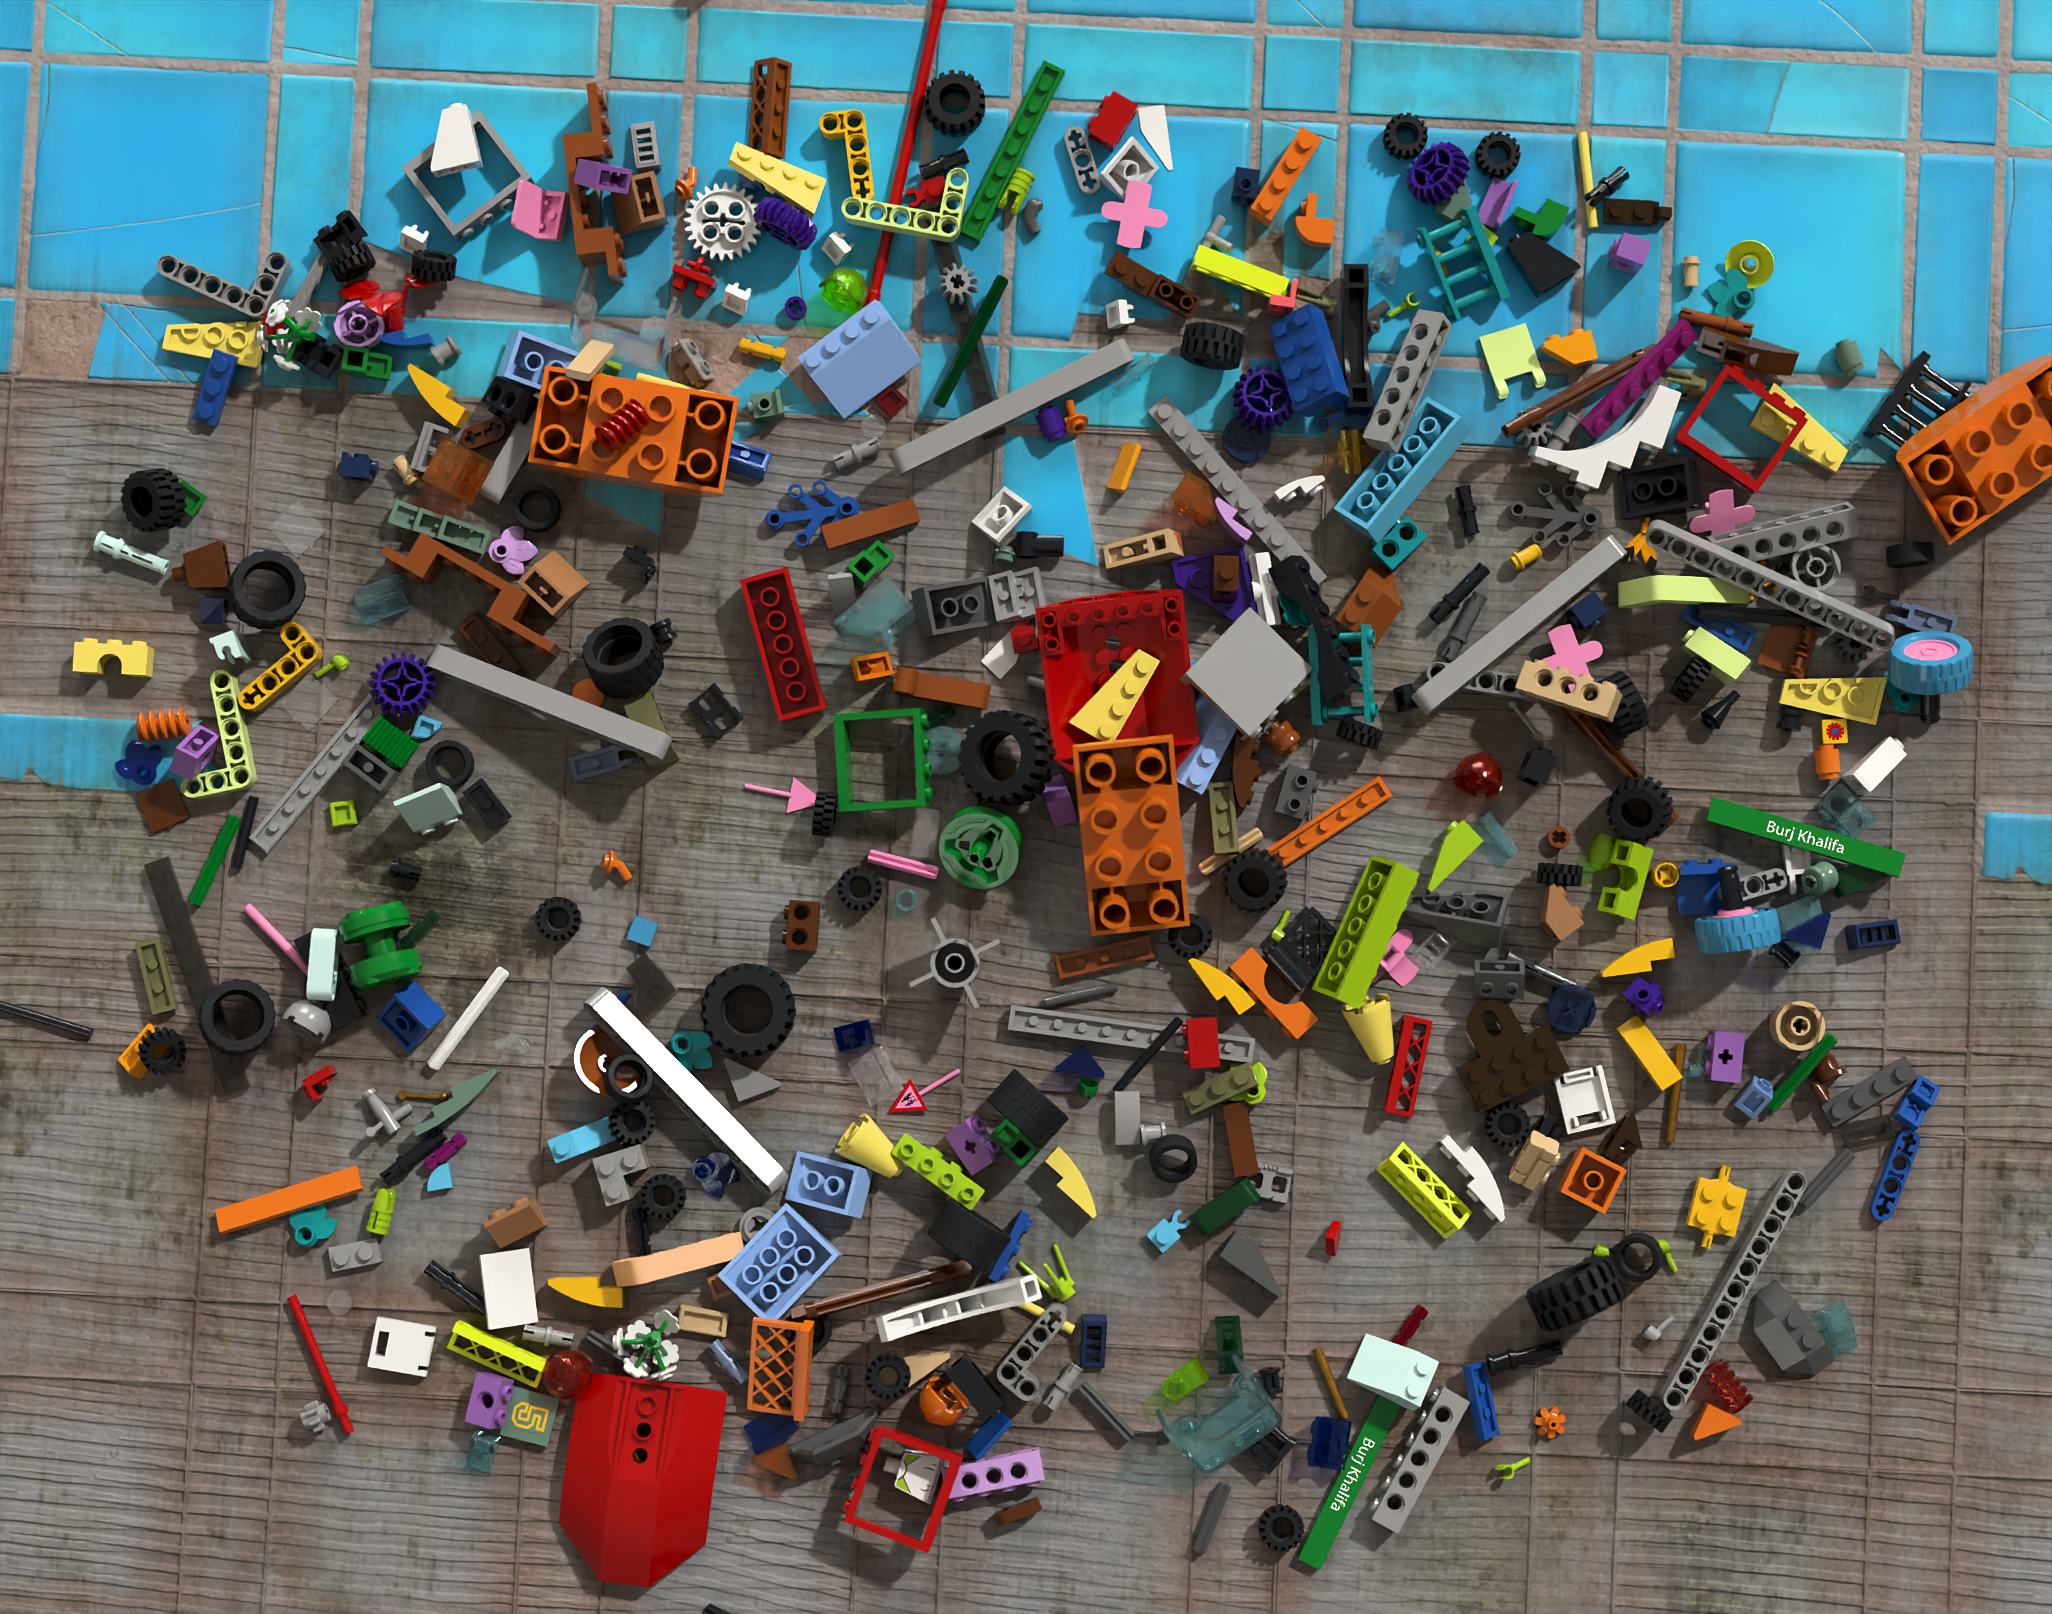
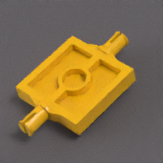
M1721 1165L1718 1179L1697 1177L1685 1224L1697 1227L1704 1232L1701 1247L1711 1249L1714 1235L1723 1234L1735 1238L1747 1190L1735 1187L1728 1182L1731 1167Z

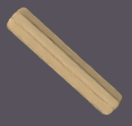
M1256 827L1238 839L1240 853L1263 839L1260 829ZM1214 854L1200 863L1198 869L1206 876L1238 854L1215 856Z

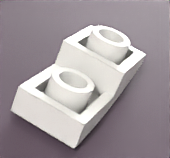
M1323 475L1298 479L1276 490L1273 497L1278 503L1282 500L1287 503L1298 495L1296 490H1299L1303 497L1308 494L1314 496L1323 489L1322 484L1325 478Z

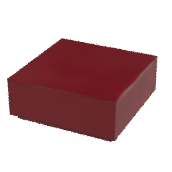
M893 385L886 388L874 400L891 419L909 403Z

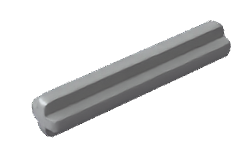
M319 254L291 302L292 304L287 315L293 321H296V312L303 311L329 267L328 260L324 255Z

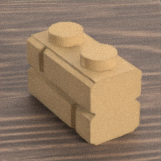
M1535 1130L1532 1131L1510 1168L1509 1179L1518 1184H1523L1524 1187L1532 1191L1536 1190L1539 1184L1544 1185L1550 1173L1547 1170L1550 1165L1556 1166L1561 1155L1558 1153V1141L1545 1137V1135Z

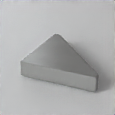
M729 1058L723 1059L739 1102L782 1086L780 1081Z

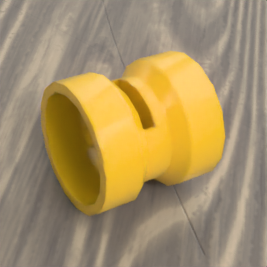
M1661 863L1652 868L1650 878L1655 886L1666 888L1677 883L1679 872L1675 865Z

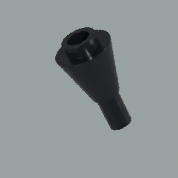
M1733 690L1724 700L1702 711V723L1709 729H1720L1731 706L1739 699V693Z

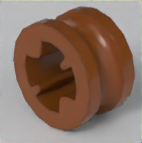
M1557 826L1549 831L1547 839L1553 848H1563L1570 841V833L1566 828ZM1555 831L1565 834V837H1563L1565 842L1563 844L1561 842H1553L1552 838L1555 836H1552Z

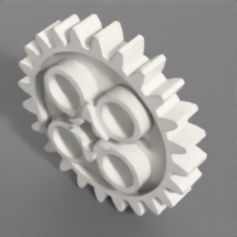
M724 182L722 189H719L718 185L714 183L713 191H710L706 186V194L704 196L697 192L699 200H690L694 208H686L687 214L691 217L684 218V221L691 226L686 227L685 231L689 234L693 233L688 237L689 242L697 241L693 246L694 249L699 250L703 248L701 251L702 256L705 257L710 253L711 261H714L717 255L721 263L724 262L725 256H729L731 262H733L735 254L742 259L743 250L751 253L749 244L757 246L758 243L754 236H762V233L757 230L760 227L753 217L758 202L751 204L754 200L753 195L745 197V188L737 192L736 184L732 186L731 190L728 189L726 182ZM711 205L719 207L714 215L706 213L707 208ZM736 206L743 208L742 213L738 216L730 214L732 208ZM723 218H727L728 221L727 223H725V227H721L720 223L723 221ZM703 220L712 221L706 224L702 223ZM742 221L745 222V225L736 224ZM709 229L717 231V235L713 239L705 237V233ZM734 230L742 232L741 237L737 240L729 238L730 233Z

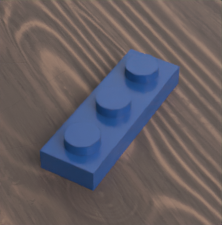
M219 349L213 350L192 417L193 419L212 426H218L239 360L238 356Z
M1686 605L1679 620L1694 628L1700 626L1743 654L1747 652L1757 633L1756 630L1739 621L1697 618L1696 608L1698 605Z
M1021 1209L1009 1234L1011 1241L994 1265L989 1279L998 1282L1000 1277L1005 1279L1010 1269V1265L1007 1262L1011 1255L1016 1256L1022 1244L1018 1242L1021 1233L1027 1234L1032 1224V1221L1029 1220L1030 1213Z
M1478 1361L1463 1366L1464 1380L1466 1382L1477 1441L1487 1440L1500 1435L1485 1361Z

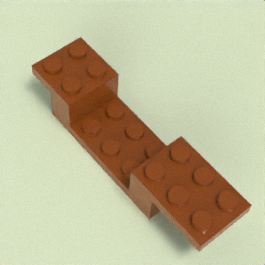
M588 83L586 86L592 132L563 135L576 255L583 266L607 263L608 276L614 286L624 285V278L628 277L626 263L623 262L621 254L625 253L623 239H621L620 233H616L613 226L593 229L592 220L589 219L587 210H590L589 195H586L583 185L573 183L578 159L610 164V159H614L613 147L610 144L609 138H607V135H611L610 122L607 120L606 114H604V112L608 111L607 98L604 97L603 90H599L596 83Z
M421 532L407 557L387 546H384L380 554L386 558L384 561L386 564L401 573L404 569L407 570L405 575L422 585L425 581L432 585L444 563L458 572L462 568L464 575L478 584L484 581V586L498 595L486 616L492 619L490 624L506 634L508 630H511L513 632L511 634L512 637L527 646L529 642L533 643L532 648L548 658L551 654L557 657L562 650L555 643L521 624L533 604L534 598Z

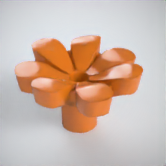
M1555 1406L1551 1407L1550 1412L1545 1407H1541L1539 1409L1541 1417L1536 1416L1533 1419L1534 1424L1540 1425L1536 1431L1541 1436L1547 1433V1438L1553 1439L1555 1438V1432L1562 1434L1565 1431V1428L1561 1425V1423L1566 1421L1565 1415L1559 1414V1409Z

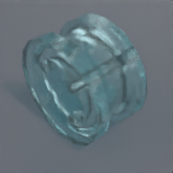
M902 889L897 893L895 901L900 909L909 911L916 907L918 898L911 889ZM904 893L906 896L907 893L912 894L911 900L913 904L909 907L908 904H906V907L901 905L903 900L900 897Z

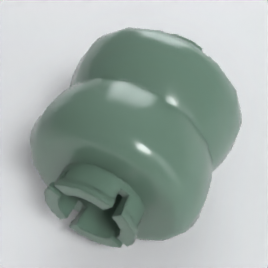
M1819 862L1814 866L1806 868L1801 878L1806 891L1816 896L1833 890L1839 881L1836 868L1828 862Z

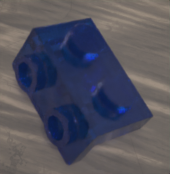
M1329 1416L1315 1417L1311 1424L1312 1442L1307 1450L1308 1466H1319L1337 1471L1345 1470L1352 1421Z

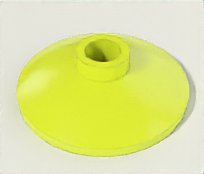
M1746 240L1737 243L1730 249L1725 259L1726 273L1729 268L1738 270L1746 277L1747 288H1757L1765 284L1771 277L1774 270V258L1764 244L1754 240ZM1747 259H1754L1755 265L1750 266L1747 263Z

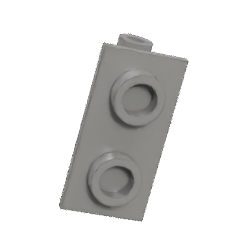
M689 338L678 339V343L671 347L673 351L671 354L681 368L687 364L690 365L684 373L691 384L700 388L705 385L704 380H714L712 368L698 353L699 348L695 342Z

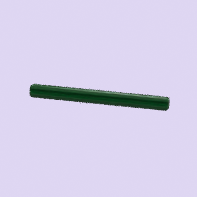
M1001 275L996 276L933 400L935 405L942 408L946 406L1008 285L1007 278Z

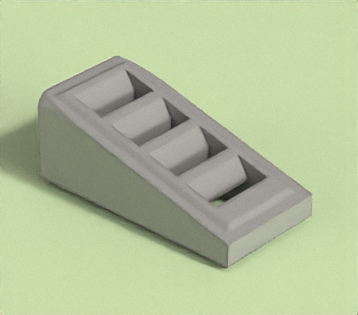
M655 122L631 124L637 172L662 169ZM650 129L651 133L637 135L638 130ZM652 139V142L638 144V140ZM653 147L652 151L640 152L639 150L642 148ZM654 156V159L641 161V157Z

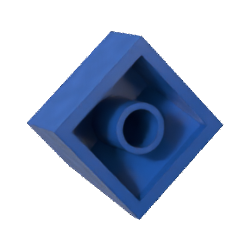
M411 980L392 995L376 1017V1020L408 1053H411L438 1027L447 1014L426 994L422 987L414 980Z

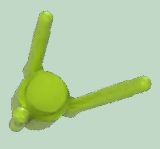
M1054 1244L1053 1249L1065 1280L1063 1277L1057 1279L1046 1263L1043 1264V1268L1053 1281L1050 1285L1051 1287L1038 1275L1036 1277L1038 1284L1048 1292L1051 1298H1056L1059 1303H1062L1075 1293L1072 1287L1075 1283L1069 1275L1058 1245ZM1022 1261L1018 1262V1265L1028 1275L1035 1274Z

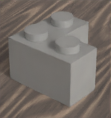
M643 1143L592 1159L606 1207L634 1198L627 1174L650 1167Z

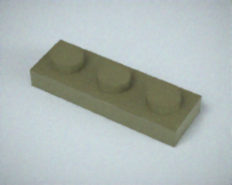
M1233 781L1209 783L1215 856L1240 854Z
M158 937L135 943L152 1015L179 1009L162 939Z
M1247 1062L1186 1090L1182 1094L1191 1115L1195 1116L1258 1087L1260 1084L1251 1064Z

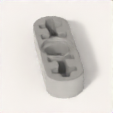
M1072 126L1064 134V143L1079 190L1086 196H1093L1100 189L1099 174L1084 130L1078 126ZM1072 133H1075L1076 136H1081L1079 138L1080 149L1075 151L1074 141L1068 140L1071 138ZM1079 155L1088 157L1089 164L1086 167L1076 165L1075 159ZM1091 169L1093 170V172H1089V178L1091 182H1096L1095 184H1093V189H1089L1088 186H1083L1084 184H1086L1085 174L1079 176V173H1086Z
M1774 868L1741 877L1740 884L1743 901L1783 889L1788 880L1786 873L1782 869ZM1773 875L1779 877V881L1776 884H1765L1764 880L1773 878ZM1750 879L1755 880L1758 884V889L1755 893H1750L1747 889V882ZM1719 886L1717 889V896L1719 900L1723 903L1721 887Z

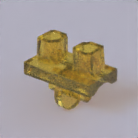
M1351 429L1338 430L1339 441L1336 442L1337 451L1330 452L1331 457H1338V464L1342 466L1343 474H1362V470L1370 465L1368 454L1360 455L1359 446L1367 445V442L1363 439L1364 432Z

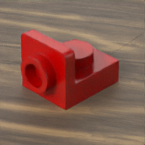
M333 1064L327 1065L302 1080L305 1085L302 1087L303 1091L309 1099H313L315 1102L323 1099L316 1085H319L321 1088L333 1081L331 1076L337 1073Z

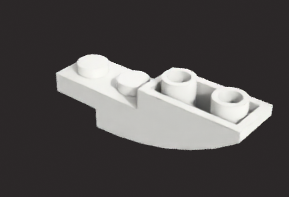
M1445 1134L1438 1140L1442 1144L1439 1149L1448 1159L1453 1156L1459 1163L1456 1166L1457 1169L1465 1177L1471 1176L1465 1183L1469 1188L1466 1193L1474 1202L1481 1201L1485 1206L1483 1209L1484 1213L1492 1221L1496 1218L1502 1222L1505 1219L1503 1203L1489 1168L1472 1146H1468L1462 1151L1451 1137Z

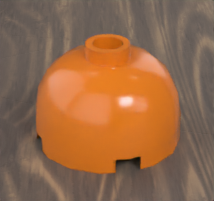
M932 1377L924 1385L920 1393L919 1405L924 1418L930 1424H937L939 1426L953 1425L964 1417L969 1410V1407H966L968 1400L955 1384L950 1382L949 1386H947L945 1383H942L944 1378Z

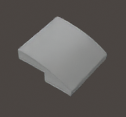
M1037 566L1015 573L1009 570L988 576L996 621L998 623L1036 617L1035 608L1047 605L1040 569Z

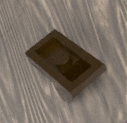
M1626 1112L1600 1154L1608 1159L1613 1160L1614 1157L1618 1158L1625 1149L1624 1141L1638 1149H1643L1634 1114Z

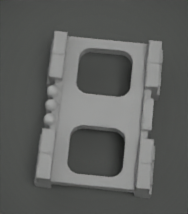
M1257 1162L1259 1172L1263 1174L1261 1187L1255 1188L1258 1194L1264 1198H1272L1271 1201L1286 1204L1293 1169L1283 1167L1276 1169V1167L1263 1166V1163ZM1275 1176L1287 1179L1286 1191L1284 1193H1277L1271 1190Z

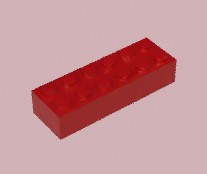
M788 567L741 579L740 583L779 722L783 724L828 711Z

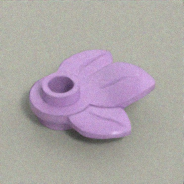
M520 526L506 529L502 533L501 538L493 541L488 549L490 558L494 562L502 564L505 571L513 575L523 574V562L532 559L538 552L531 542L523 540L524 528ZM503 547L505 549V554H498L497 548Z

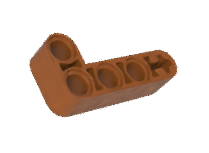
M897 666L892 692L893 694L987 710L991 685L922 673L915 669Z

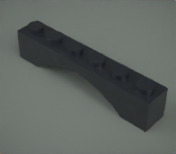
M1344 264L1340 272L1343 376L1350 395L1349 398L1344 400V414H1369L1373 404L1368 356V264Z
M1291 555L1270 567L1268 571L1277 591L1295 601L1311 621L1318 639L1320 652L1317 680L1326 700L1338 701L1361 688L1360 677L1357 670L1352 667L1349 660L1350 654L1347 648L1343 646L1339 638L1340 632L1329 616V607L1323 602L1319 594V585L1310 574L1309 563L1303 556Z

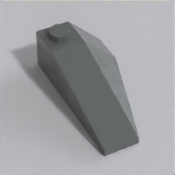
M1477 891V895H1463L1462 892H1454V896H1441L1438 893L1410 894L1403 914L1472 944L1499 949L1510 895L1490 891Z

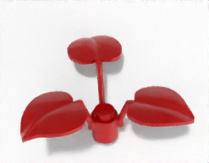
M409 273L404 277L406 284L404 285L403 294L397 291L375 292L380 286L372 280L351 282L342 287L337 293L340 297L348 300L362 299V303L367 309L381 318L383 317L385 331L392 333L405 328L402 315L406 314L405 306L409 288H423L437 282L435 280L428 281L426 278L420 279L413 276L414 274Z

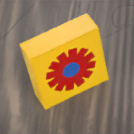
M1846 718L1820 720L1822 745L1848 743Z

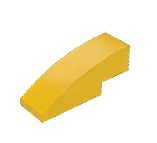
M409 363L407 369L412 380L430 406L444 419L462 429L472 412L452 400L457 391Z
M1668 938L1653 941L1631 949L1607 964L1598 972L1599 977H1609L1652 971L1651 961L1675 958L1673 940Z
M1190 958L1187 961L1213 998L1217 1001L1225 996L1238 1015L1256 1004L1243 988L1220 970L1194 958Z
M1637 1015L1616 1028L1642 1069L1647 1072L1659 1091H1663L1682 1078V1075Z
M601 1276L548 1279L549 1286L575 1300L603 1307L623 1308L626 1306L625 1286H601Z

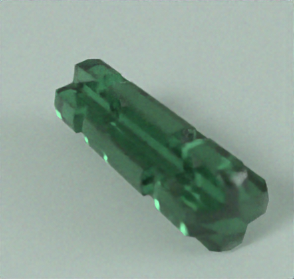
M947 704L941 708V711L937 710L928 715L929 728H926V730L929 731L940 725L946 718L949 720L954 717L956 713L952 705ZM912 724L910 726V730L914 735V727Z
M429 910L424 915L425 918H421L408 931L409 935H405L399 941L400 946L404 950L412 949L415 946L414 943L419 942L432 929L431 925L435 926L440 921V916L434 910Z

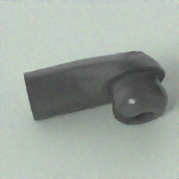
M1030 199L1026 203L1022 214V219L1031 236L1042 231L1036 220L1038 212L1043 209V203L1040 199Z
M1385 299L1368 310V333H1378L1381 329L1380 316L1391 310Z

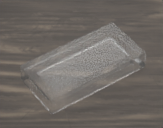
M916 808L910 856L935 859L941 810Z

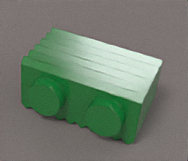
M382 715L377 718L362 738L365 741L364 747L374 754L379 751L385 756L383 761L394 769L397 766L402 769L420 745Z

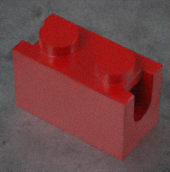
M1114 90L1110 97L1107 95L1104 97L1099 106L1102 109L1097 117L1093 116L1087 125V129H1089L1088 138L1111 152L1115 150L1138 112V105Z
M1217 1017L1186 1019V1024H1182V1037L1187 1039L1188 1049H1184L1185 1064H1189L1190 1069L1220 1067Z

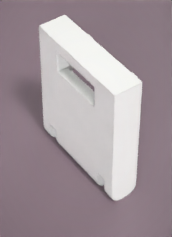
M1601 1065L1596 1066L1597 1076H1594L1592 1067L1562 1074L1564 1084L1560 1083L1559 1076L1553 1078L1566 1134L1616 1123ZM1599 1112L1601 1121L1579 1125L1576 1116Z
M378 1316L367 1367L426 1377L428 1371L418 1369V1367H429L435 1337L425 1335V1332L435 1333L437 1327ZM380 1331L389 1332L385 1355L376 1353Z

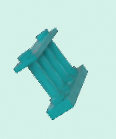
M1474 205L1461 208L1462 215L1460 219L1429 233L1426 227L1416 228L1418 233L1415 236L1420 249L1424 248L1445 301L1442 304L1447 317L1451 316V319L1454 320L1461 319L1459 309L1488 296L1495 297L1497 300H1504L1510 297ZM1462 228L1469 230L1471 235L1469 242L1436 255L1432 245L1433 241ZM1470 251H1477L1480 258L1477 265L1448 278L1445 277L1441 264ZM1478 274H1486L1489 281L1487 287L1454 300L1449 287Z
M1361 624V632L1340 633L1339 636L1342 643L1361 642L1362 657H1350L1349 660L1352 667L1362 666L1363 681H1359L1361 688L1356 691H1363L1364 706L1330 707L1327 705L1326 698L1317 680L1320 655L1318 639L1314 627H1308L1309 665L1313 668L1310 671L1312 725H1327V720L1330 717L1364 716V723H1375V718L1378 717V705L1374 703L1372 644L1375 643V631L1371 629V624Z

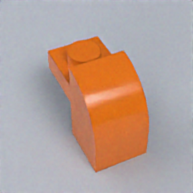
M1308 193L1306 200L1301 201L1300 215L1304 216L1295 217V232L1298 238L1310 247L1330 249L1333 241L1335 220L1315 218L1318 194Z

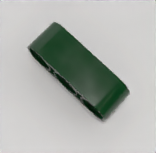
M1849 865L1837 871L1839 881L1833 891L1836 897L1840 898L1889 875Z
M1245 1177L1197 1209L1189 1218L1204 1237L1254 1204L1261 1196L1249 1179Z

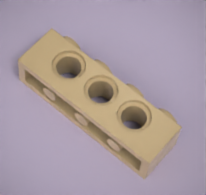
M1535 659L1534 662L1525 660L1515 686L1521 694L1608 722L1613 721L1622 698V694L1616 689L1617 685L1607 681H1603L1602 684L1593 682L1594 678L1585 674H1580L1579 677L1571 675L1570 670L1557 666V669H1552L1548 667L1549 664L1541 660ZM1552 677V681L1548 686H1542L1545 678ZM1570 684H1574V690L1569 694H1565V688ZM1591 692H1598L1595 700L1587 701V697Z

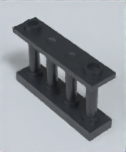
M1922 351L1916 356L1862 434L1869 439L1876 434L1879 436L1882 434L1901 447L1907 440L1888 427V423L1885 421L1890 414L1898 416L1918 431L1927 426L1926 423L1901 407L1902 404L1899 401L1904 395H1910L1937 415L1942 416L1957 406L1958 403L1968 398L1970 392L1967 390L1971 383L1967 381L1958 388L1929 368L1930 365L1927 361L1931 355ZM1918 375L1926 377L1954 396L1946 408L1915 387L1916 384L1913 381Z

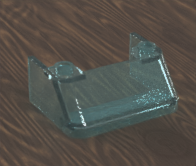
M887 576L831 624V627L842 642L875 648L884 646L887 649L897 641L896 636L916 620V616L911 611L914 608L913 605Z
M1236 1353L1232 1358L1240 1374L1234 1379L1233 1387L1238 1395L1206 1418L1198 1422L1195 1417L1184 1415L1172 1422L1160 1408L1156 1410L1166 1436L1204 1474L1213 1473L1277 1428L1282 1420L1277 1407L1255 1374Z

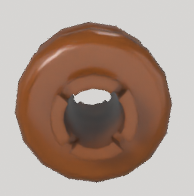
M1276 720L1266 729L1268 734L1264 739L1266 743L1272 746L1277 755L1280 756L1286 753L1288 756L1299 747L1297 742L1301 737L1298 732L1293 730L1290 722L1287 720L1282 723Z

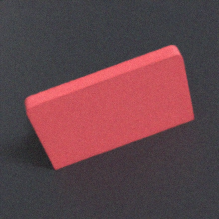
M1298 279L1292 280L1289 297L1271 294L1266 314L1283 317L1293 311Z

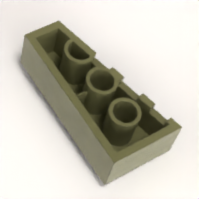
M651 688L645 693L639 694V696L628 699L621 698L618 701L622 714H627L628 719L670 736L664 722L661 721L663 717L656 701L653 700L654 694ZM671 744L663 761H657L637 753L639 758L643 757L652 771L680 760Z

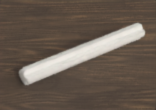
M502 967L496 968L428 1060L427 1064L432 1069L439 1070L509 976L507 970Z

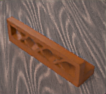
M777 57L754 61L748 147L776 159L785 158L792 63ZM767 66V74L762 78L763 67ZM763 90H765V98L761 102L760 96ZM763 113V122L759 126V117ZM761 137V149H757V141Z

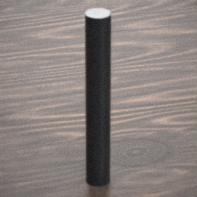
M249 796L232 864L234 868L242 869L259 802L258 797Z

